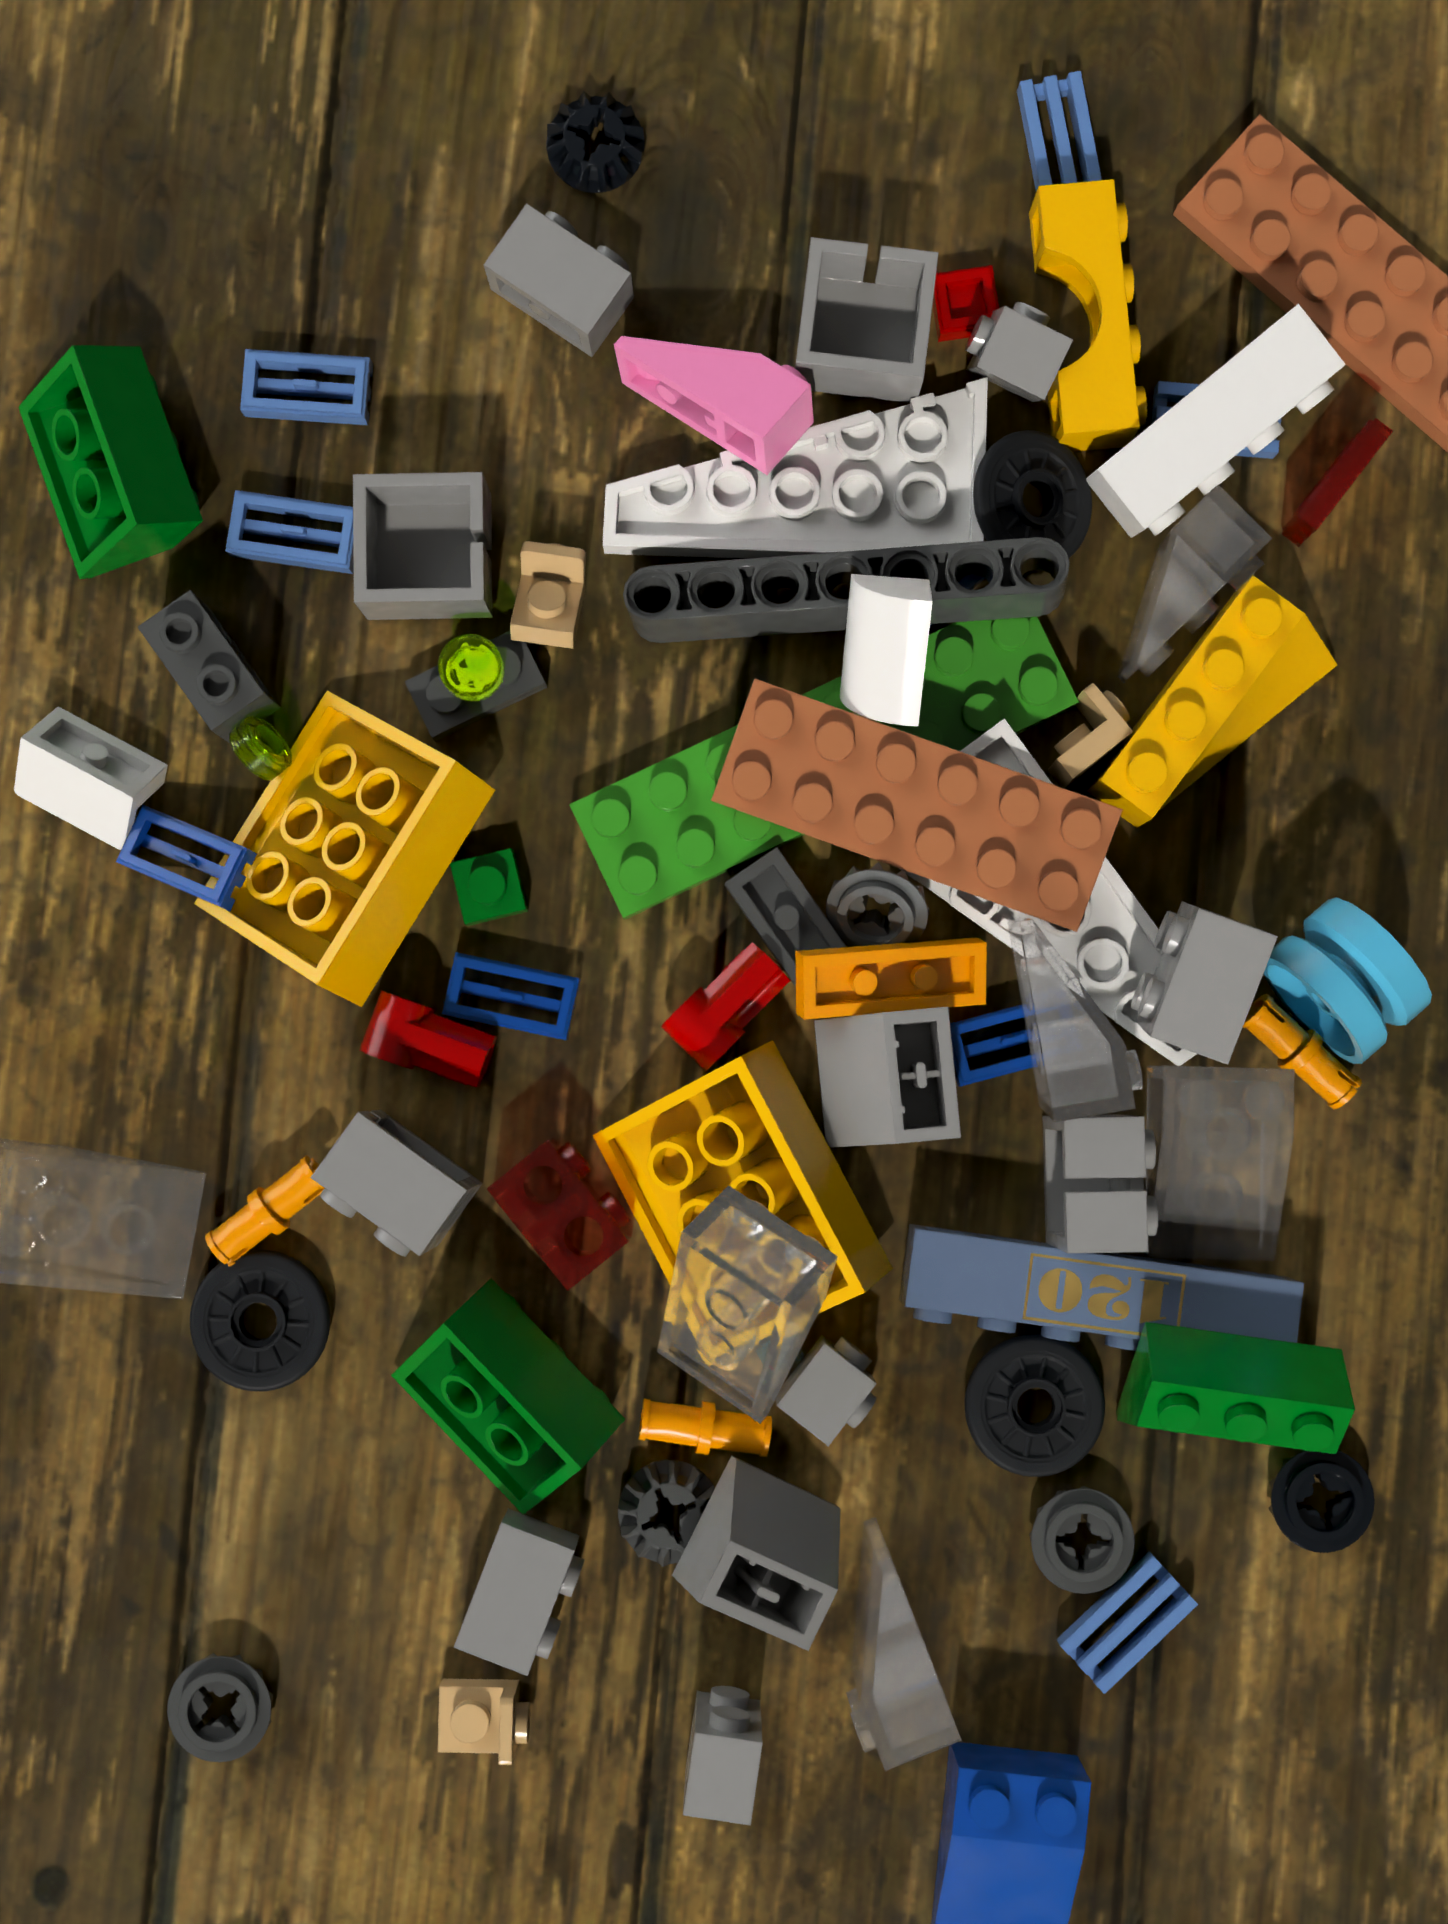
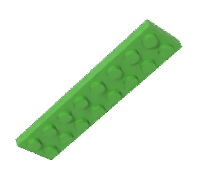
M1038 617L955 622L930 634L928 637L918 726L879 723L961 751L1004 718L1017 735L1074 708L1079 701ZM842 676L802 694L811 699L856 714L844 706L840 700ZM738 725L569 804L624 920L805 835L711 801Z

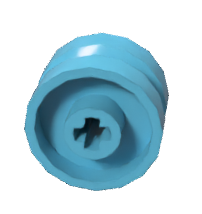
M1337 897L1328 899L1304 920L1303 931L1305 939L1292 935L1284 937L1274 946L1264 971L1268 984L1297 1021L1306 1030L1314 1029L1324 1038L1323 1045L1352 1064H1362L1386 1043L1388 1033L1385 1023L1395 1026L1407 1025L1430 1004L1432 993L1425 976L1398 941L1370 915L1354 904Z

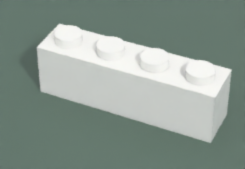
M1298 303L1086 478V481L1130 538L1146 528H1149L1154 536H1156L1186 512L1179 501L1198 487L1205 496L1235 472L1228 461L1247 446L1250 452L1255 455L1283 433L1285 429L1278 420L1296 406L1302 414H1305L1335 389L1328 379L1346 364Z

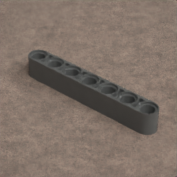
M1033 537L655 565L640 568L634 572L625 583L623 597L634 629L642 638L656 643L846 630L849 599H837L830 592L837 585L850 584L851 574L930 579L933 601L930 624L1037 617L1049 614L1059 607L1065 594L1070 562L1067 552L1059 543L1050 538ZM1035 569L1044 570L1054 580L1045 585H1033L1027 582L1022 575ZM977 574L986 578L989 584L982 589L969 590L962 587L958 580L966 575ZM779 588H790L797 592L791 601L784 604H775L767 600L769 594ZM723 592L734 596L731 602L722 608L714 609L704 605L707 598L715 593ZM665 597L670 600L667 607L660 612L645 613L641 610L644 604L651 598Z

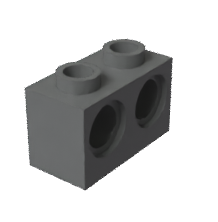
M191 590L138 626L140 632L210 730L228 743H232L231 736L233 734H245L281 708L210 607Z

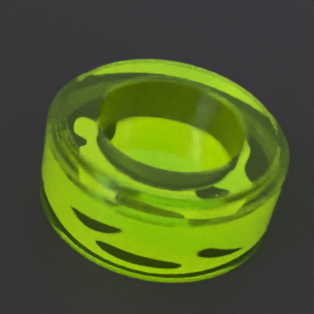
M464 634L453 638L442 649L438 660V672L443 684L455 697L465 701H480L490 697L500 687L504 677V662L498 649L490 640L477 634Z
M249 716L229 733V741L234 753L256 776L267 781H273L291 766L292 754L287 742L265 720Z

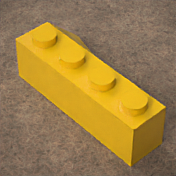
M1251 576L1231 596L1132 729L1133 733L1120 745L1090 785L1087 792L1103 803L1123 809L1121 817L1136 828L1153 819L1160 809L1337 666L1336 661L1306 614L1258 578Z

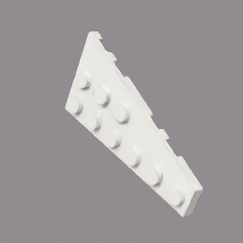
M988 377L968 382L964 389L936 397L932 392L911 398L910 404L874 414L868 410L812 426L768 475L727 450L720 452V458L684 468L677 464L606 484L603 527L604 554L749 559L983 541L984 535L979 527L974 510L973 487L978 466L986 453Z
M1005 718L960 751L1052 784ZM1106 856L1077 932L905 871L908 876L924 885L956 910L1031 963L1044 970L1062 985L1092 1004L1178 1067L1197 1055L1194 1052L1150 1037L1136 1022L1138 1011L1132 1009L1131 1004L1137 985L1144 972L1154 975L1156 967H1159L1162 959V950L1154 947L1159 929Z

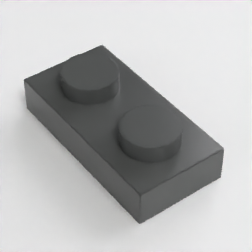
M508 631L484 643L497 653L502 666L501 679L497 687L486 696L465 697L455 693L449 687L445 678L444 668L446 662L404 681L435 742L547 688L526 642L511 640V634Z
M777 847L724 883V886L795 988V951L846 947Z

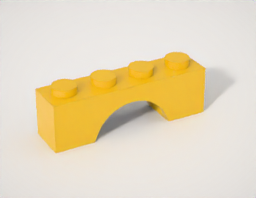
M1114 179L1038 186L1029 211L1035 273L1052 278L1069 288L1083 305L1090 325V345L1088 351L1077 361L1058 371L1047 394L1051 435L1058 439L1059 443L1065 444L1072 452L1125 447L1131 442L1140 425L1145 424L1147 418L1145 388L1143 386H1136L1133 365L1137 364L1140 359V332L1136 324L1129 325L1127 303H1131L1133 300L1134 273L1130 263L1123 264L1121 242H1125L1128 230L1126 205L1124 202L1116 203Z

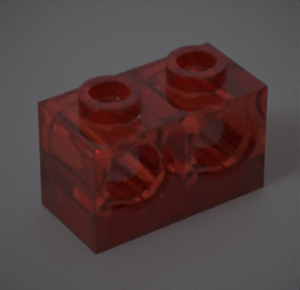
M551 1138L490 1185L487 1190L566 1290L569 1291L630 1241L632 1236L625 1227L633 1220L610 1191H607L600 1197L586 1180L585 1176L592 1171V1168L570 1141H567L560 1147L555 1139ZM537 1166H549L559 1173L562 1179V1191L556 1200L550 1202L541 1201L531 1193L529 1177ZM584 1216L597 1221L603 1231L601 1246L593 1251H582L574 1247L568 1236V1228L573 1219Z

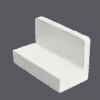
M58 706L21 737L14 791L21 798L121 850L134 824L137 809L164 784L168 765Z

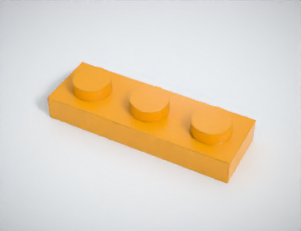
M977 937L795 951L796 1014L804 1020L937 1007L950 1008L986 1005L987 942Z

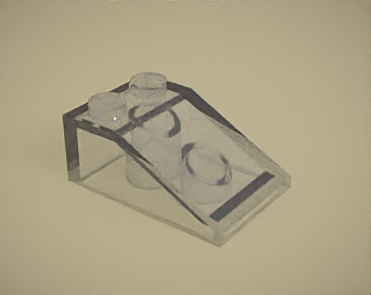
M1020 916L1007 918L1040 1108L1054 1122L1135 1109L1133 1091L1143 1088L1141 1067L1136 1051H1127L1123 1039L1035 921Z
M1147 1066L1146 1129H1152L1155 1136L1156 1162L1153 1169H1146L1145 1191H1147V1196H1154L1156 1199L1158 1229L1155 1236H1148L1149 1252H1144L1145 1257L1275 1260L1294 1137L1295 1069Z
M0 1138V1283L183 1299L206 1173L73 1147Z
M728 1185L681 1232L657 1352L752 1419L761 1423L768 1416L823 1305L838 1256L824 1248L815 1238L804 1235L769 1212L761 1203L749 1199Z
M876 1517L864 1521L852 1654V1671L856 1688L847 1691L846 1694L852 1712H850L864 1752L866 1753L877 1748L884 1769L887 1771L962 1740Z

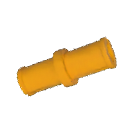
M1269 994L1262 995L1251 1004L1243 1028L1248 1029L1279 1058L1277 1066L1286 1074L1296 1073L1333 1110L1342 1107L1357 1093L1356 1088L1361 1086L1362 1080L1357 1075L1351 1073L1322 1046L1324 1038L1314 1029L1304 1030L1273 1001Z
M306 1155L296 1166L267 1189L258 1187L247 1196L248 1204L215 1230H211L205 1235L206 1243L216 1258L223 1264L227 1263L231 1267L235 1264L236 1260L269 1234L279 1235L290 1227L289 1219L324 1190L323 1186L310 1178L319 1164L313 1158L310 1159Z
M644 1398L638 1440L645 1441L648 1439L695 1446V1453L708 1455L710 1449L758 1454L760 1457H767L772 1432V1416H756L717 1410L714 1402L702 1401L700 1407L655 1402Z

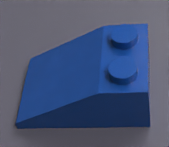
M950 1741L931 1924H1068L1085 1852L1092 1783L1078 1755Z

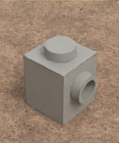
M1016 302L1013 309L1003 306L994 310L991 318L985 315L979 318L965 348V351L973 354L966 370L982 378L988 377V381L1031 402L1045 400L1073 339L1047 327L1050 317L1044 312L1025 303Z
M821 1335L776 1393V1405L829 1447L846 1423L853 1429L857 1427L869 1413L877 1399L871 1393L877 1383L873 1375L866 1370L872 1360L842 1336L834 1345Z

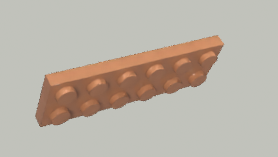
M1259 114L1179 202L1173 216L1284 312H1289L1299 303L1344 363L1448 452V276Z
M755 678L711 799L713 802L1075 932L1078 931L1123 810Z

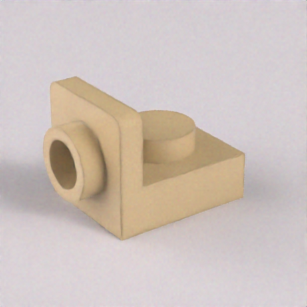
M525 541L520 553L521 578L510 622L511 640L573 649L585 595L586 553L581 548L568 547L557 543L546 544Z
M1091 683L1082 690L1077 697L1079 703L1076 705L1094 730L1091 732L1083 723L1054 746L1060 757L1054 761L1048 771L1062 788L1071 784L1121 745L1133 733L1127 724L1130 720L1129 713L1122 702L1108 690L1102 693L1094 683Z
M443 1678L439 1686L438 1752L498 1753L499 1765H512L518 1744H528L530 1735L531 1707L530 1702H519L520 1680Z

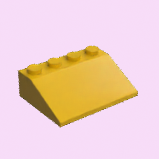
M326 691L233 840L234 843L252 850L257 855L253 864L246 863L241 872L242 875L246 876L242 887L235 886L230 897L235 899L231 911L200 898H197L194 904L316 985L362 1007L489 802L495 789L456 760L337 695ZM225 854L219 865L225 866L229 856ZM211 876L205 886L214 889L218 878Z
M773 1040L592 1135L710 1362L865 1293L893 1269Z

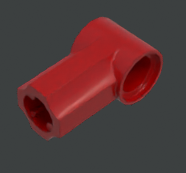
M753 942L745 950L743 949L706 989L702 986L697 989L661 1026L705 1072L746 1033L743 1028L791 981L780 967Z
M381 990L359 1051L405 1068L413 1069L414 1066H417L461 1084L479 1088L494 1053L497 1036L434 1014L435 1009Z

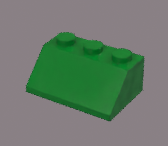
M72 345L18 408L79 579H87L174 548L202 523L203 519L199 510L198 497L190 486L179 455L177 439L168 425L158 397L156 381L149 372L141 347Z
M492 1278L453 1313L391 1375L523 1515L580 1471L625 1421V1418L610 1403L607 1395L601 1389L594 1386L566 1357L563 1349L555 1341L549 1339L522 1311L516 1299L504 1292Z
M1145 1322L1118 1403L1116 1415L1117 1421L1137 1427L1336 1454L1354 1414L1355 1405L1342 1349Z

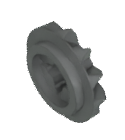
M878 862L868 870H859L852 866L844 878L834 880L827 898L826 915L840 939L851 947L918 941L925 931L930 907L926 905L923 886H914L908 881L905 870L895 874L883 870ZM873 897L879 904L890 902L888 917L886 915L883 916L877 909L867 911L868 898Z
M660 1460L642 1467L628 1480L619 1499L618 1519L621 1536L627 1540L638 1557H645L657 1562L662 1567L678 1563L715 1489L713 1483L700 1469L679 1460ZM660 1488L663 1496L668 1497L672 1505L695 1503L688 1506L687 1511L680 1515V1537L676 1536L674 1530H670L666 1522L656 1525L652 1522L645 1525L652 1516L658 1513L659 1494L656 1489Z
M1085 1486L1068 1491H1057L1055 1496L1044 1506L1037 1508V1516L1032 1531L1029 1533L1034 1561L1040 1571L1054 1585L1073 1593H1094L1114 1584L1127 1570L1134 1552V1531L1124 1509L1109 1494H1104ZM1081 1514H1084L1083 1518L1086 1520L1087 1529L1091 1534L1100 1536L1101 1539L1107 1541L1087 1544L1084 1555H1081V1563L1078 1565V1558L1073 1546L1066 1541H1062L1061 1538H1056V1536H1065V1533H1075L1078 1522H1081Z
M213 1653L189 1665L175 1681L167 1705L169 1726L178 1743L193 1756L210 1762L235 1760L250 1752L266 1733L272 1722L270 1718L274 1694L268 1691L263 1680V1671L261 1669H254L245 1663L241 1655L228 1657L217 1656ZM235 1690L240 1693L236 1698V1703L231 1708L232 1715L236 1719L231 1720L227 1715L222 1714L216 1719L212 1717L206 1724L202 1721L213 1703V1699L209 1694L211 1691L218 1697L225 1696L228 1692L232 1694Z

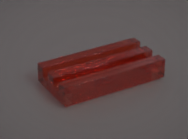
M1377 418L1373 421L1369 420L1351 438L1282 528V535L1299 547L1312 533L1317 531L1393 430Z

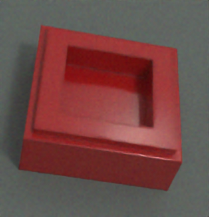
M992 265L936 273L932 306L938 342L969 338L982 315L991 318L993 311L999 309Z

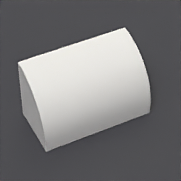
M851 574L840 700L844 706L854 713L879 722L918 726L933 602L930 579Z

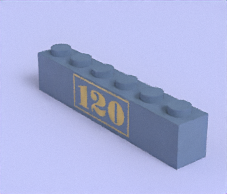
M909 1224L899 1300L905 1307L914 1308L913 1318L922 1321L951 1324L954 1313L978 1317L977 1327L986 1330L1015 1333L1018 1322L1042 1326L1041 1336L1050 1339L1079 1342L1082 1331L1106 1335L1105 1345L1136 1351L1145 1322L1297 1343L1304 1283L1286 1276L1122 1253H1066L1043 1242Z

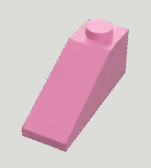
M621 336L614 343L622 384L766 475L772 471L814 423L811 384L794 367L789 365L780 366L761 353Z

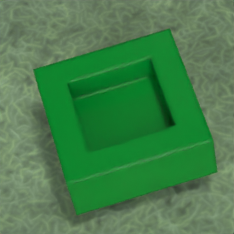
M512 848L450 863L463 921L466 926L528 912L517 861Z

